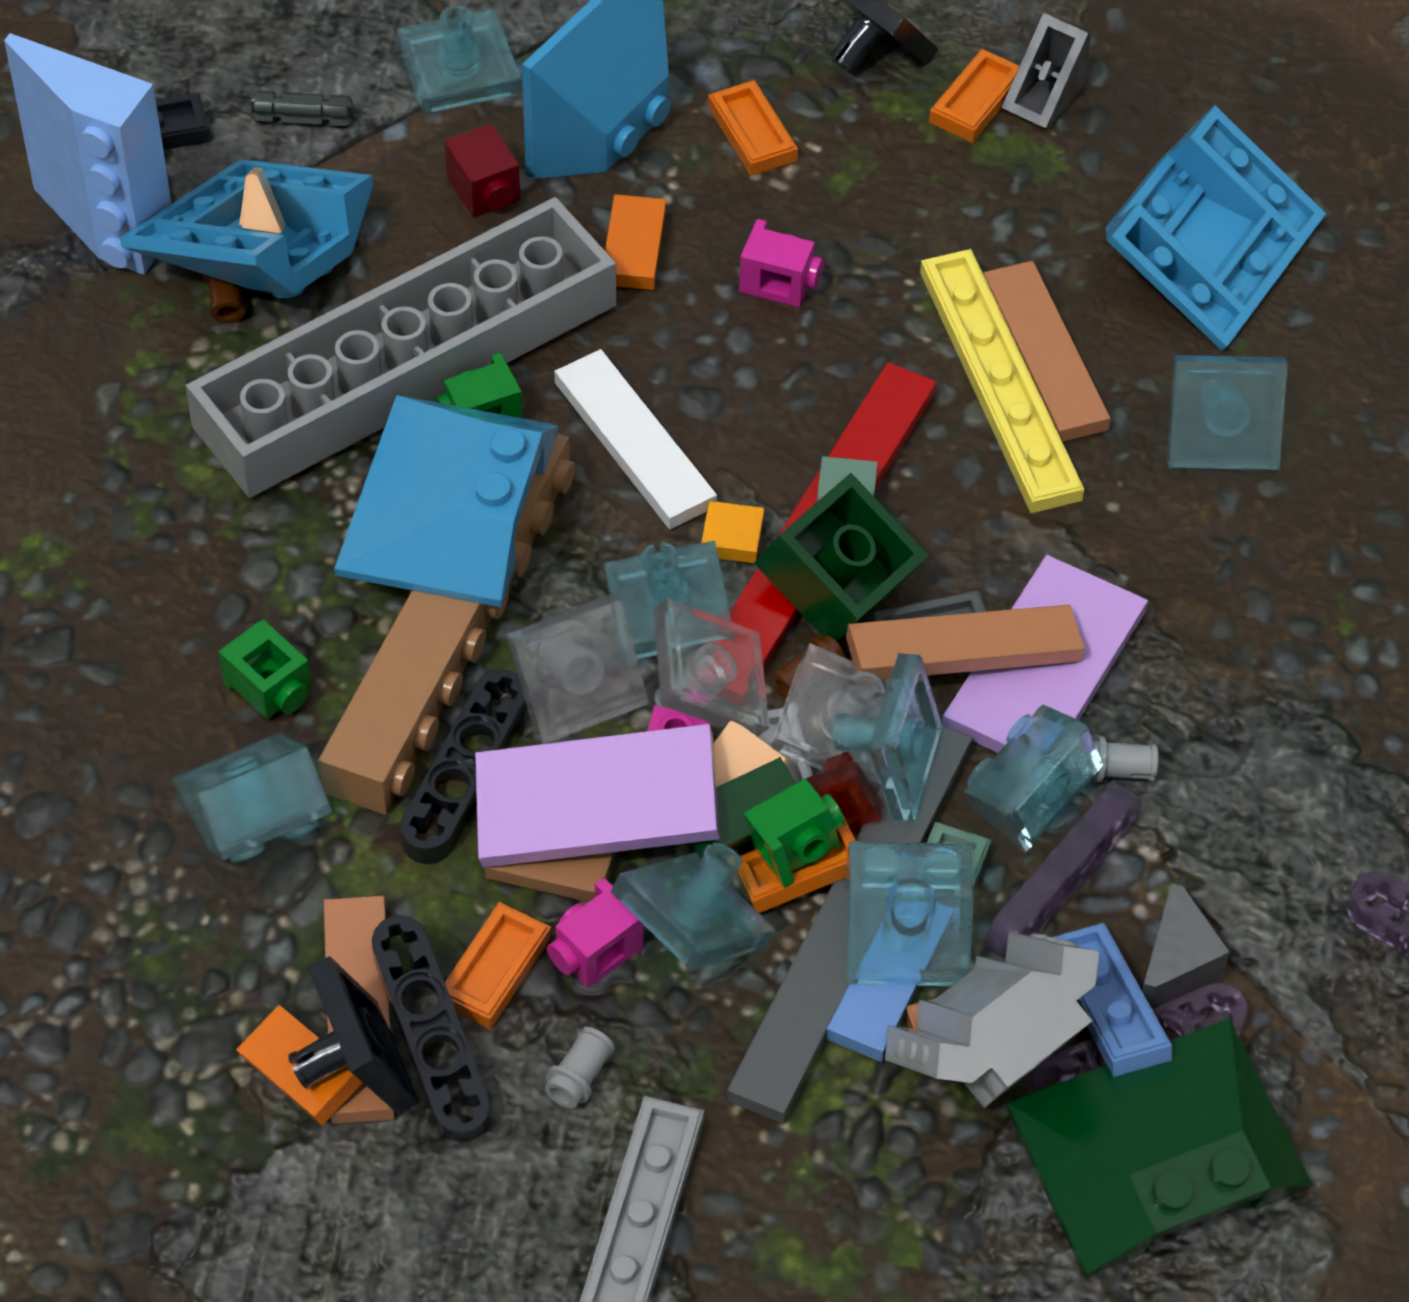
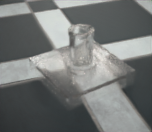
M614 594L506 634L534 733L542 744H548L649 704L621 599Z
M666 598L654 608L660 687L655 691L656 705L673 709L723 728L732 720L744 726L757 737L768 730L770 726L760 633L670 598Z
M809 643L802 652L771 747L782 754L877 794L886 781L915 689L894 679L879 680L877 676L869 672L856 673L853 661Z

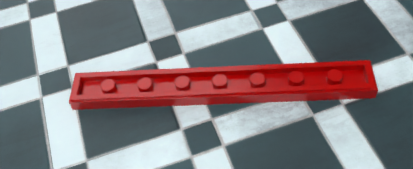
M887 362L828 457L877 461L876 491L936 394L937 381ZM820 470L779 535L817 502ZM758 568L689 675L688 681L689 689L737 710L742 708L800 614Z

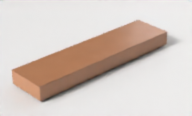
M1028 261L983 272L985 280L1061 441L1064 442L1109 431L1111 418L1034 262Z
M1070 604L848 624L846 633L847 643L859 682L1080 662L1085 650Z
M384 896L325 899V958L331 956L377 1000L391 1033L390 1004L374 962L371 941L375 928L386 919ZM327 1016L329 1034L333 1032V1028ZM364 1083L331 1116L332 1124L395 1120L394 1110Z

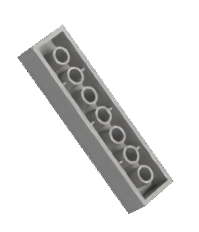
M553 197L186 384L192 428L248 498H251L384 428L396 395L434 402L436 396L444 394L443 380L457 376L467 370H476L491 365V355L500 352L506 363L615 307L616 262L556 197Z

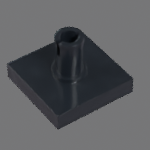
M840 0L854 12V16L857 19L829 55L852 73L856 74L859 66L881 37L884 39L890 38L925 65L929 63L937 52L938 48L905 17L883 1Z
M331 956L310 966L308 970L329 1018L333 1032L288 1055L289 1062L292 1065L297 1064L292 1069L302 1086L309 1090L314 1087V1084L348 1066L352 1074L397 1114L420 1103L377 1000Z

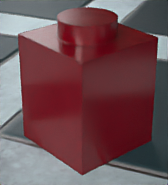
M492 123L444 140L447 178L473 218L493 210L503 209L509 204L520 201L519 164Z

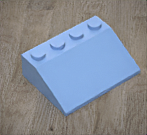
M9 33L4 42L34 190L99 259L105 260L114 267L126 268L145 275L156 258L122 248L120 237L172 204L153 84Z

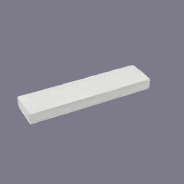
M601 349L554 371L557 387L669 530L707 512L709 501L717 502V494Z

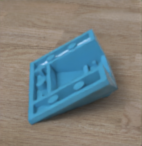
M590 0L522 63L526 175L533 179L607 172L621 157L629 156L637 146L638 141L653 126L658 127L664 122L670 111L671 101L669 100V70L663 0Z
M1214 105L1155 164L1106 226V240L1222 351L1230 344L1326 213Z
M240 159L121 236L122 248L248 289L272 292V295L277 298L295 297L303 293L304 288L316 279L331 273L333 267L352 254L373 188L372 175ZM254 167L263 168L282 212L286 227L281 234L242 228V225H239L246 175Z
M396 395L334 568L335 576L502 608L516 565L515 533L534 474L545 475L558 434V425Z

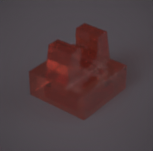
M849 752L827 758L821 773L806 778L820 797L829 794L834 799L850 829L881 820L884 802L858 763L854 762Z

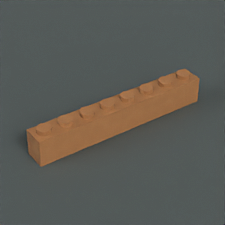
M557 434L545 475L534 474L515 533L516 565L510 583L515 575L521 577L526 571L532 552L531 544L535 536L546 533L552 520L553 503L558 493L566 494L572 484L576 464L570 461L569 437ZM509 587L502 608L411 591L318 759L322 793L387 815L397 795L404 797L407 794L415 774L414 763L421 750L429 751L432 747L439 729L438 718L445 705L451 707L456 702L463 683L462 673L469 661L475 663L479 659L486 641V628L492 618L499 619L502 616L509 597Z

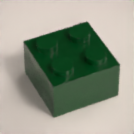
M850 473L786 528L754 564L821 636L829 635L838 642L847 633L848 624L859 623L900 586L929 555L861 482Z

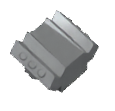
M1008 932L1005 960L976 956L975 968L933 1001L919 1000L917 1029L888 1025L885 1060L936 1079L962 1082L982 1107L986 1108L1092 1022L1077 1000L1096 986L1099 951L1076 946L1072 941L1061 940L1060 938L1049 937L1048 935L1037 933L1025 935Z

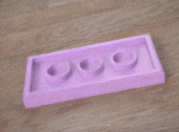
M1046 554L1012 609L1070 604L1085 648L1082 660L1080 662L971 671L944 713L942 726L973 737V742L1046 775L1144 616L1148 600Z
M710 724L475 753L478 859L483 868L720 839L713 733Z

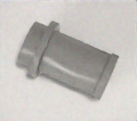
M1097 736L1095 741L1084 742L1082 774L1084 776H1093L1094 782H1102L1104 777L1145 779L1146 781L1155 780L1158 768V748L1156 744L1106 742L1105 736Z
M584 1027L579 1032L576 1041L559 1066L550 1067L546 1073L547 1084L545 1085V1092L549 1098L558 1105L569 1109L575 1108L578 1103L587 1102L592 1093L591 1083L607 1058L615 1050L611 1039L597 1029Z

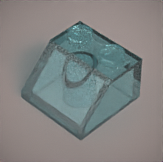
M1044 704L1032 716L1026 714L1012 726L1006 739L1008 743L993 759L986 758L975 767L968 778V787L964 791L973 810L1024 852H1027L1103 766L1088 727L1080 720Z
M280 733L273 734L171 778L179 797L209 851L222 860L230 857L231 862H240L258 855L265 849L264 842L282 834L286 838L304 835L319 826L317 819L332 813L308 748Z
M849 841L844 876L847 984L953 986L970 972L973 918L971 844Z

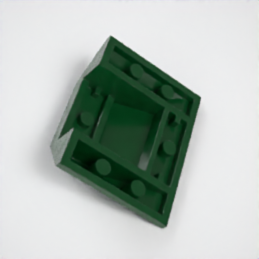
M1230 1018L1170 1040L1172 1045V1061L1113 1077L1108 1066L1105 1065L1006 1104L1007 1112L1085 1278L1141 1256L1152 1240L1250 1202L1253 1209L1257 1210L1307 1190L1312 1186Z

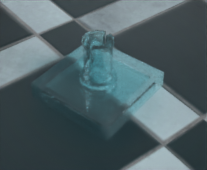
M455 5L456 17H452V10L450 7H447L442 11L440 20L397 29L398 45L423 114L522 93L521 77L495 9L472 13L465 6Z
M1174 355L1167 449L1169 468L1279 470L1288 366L1285 357Z
M715 540L675 548L669 543L659 542L660 552H655L653 543L643 550L641 556L604 563L622 662L735 639Z
M898 653L878 717L848 715L847 713L839 712L833 725L832 737L835 750L870 752L891 818L895 820L915 821L942 731V723L921 655Z
M713 843L712 846L709 844L701 860L695 852L620 873L610 891L690 971L765 948L776 930L729 885L736 872L740 870L742 860L737 852L720 843Z

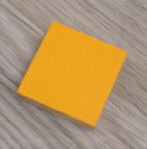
M709 501L701 542V557L754 563L758 556L764 522V508Z

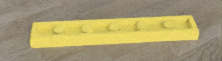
M968 249L921 260L920 274L1030 513L1083 501L1084 487L972 250Z

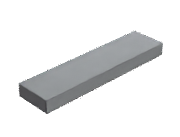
M644 1096L580 1302H650L704 1123V1110Z

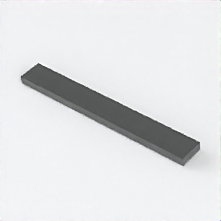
M918 717L856 838V842L864 856L867 869L833 883L727 1089L726 1101L784 1124L826 1040V1029L898 887L903 886L971 750L973 737Z

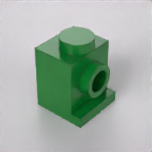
M501 352L491 355V365L476 370H467L457 376L443 380L444 394L434 398V402L523 418L522 392Z
M264 619L218 651L223 684L230 691L235 689L266 719L273 716L279 710L285 714L293 713L306 701L309 695V688L312 687L308 659Z
M806 778L744 813L755 850L784 888L794 883L792 872L808 863L819 860L827 852L840 845L836 830L845 825V819L834 799L829 794L820 797Z

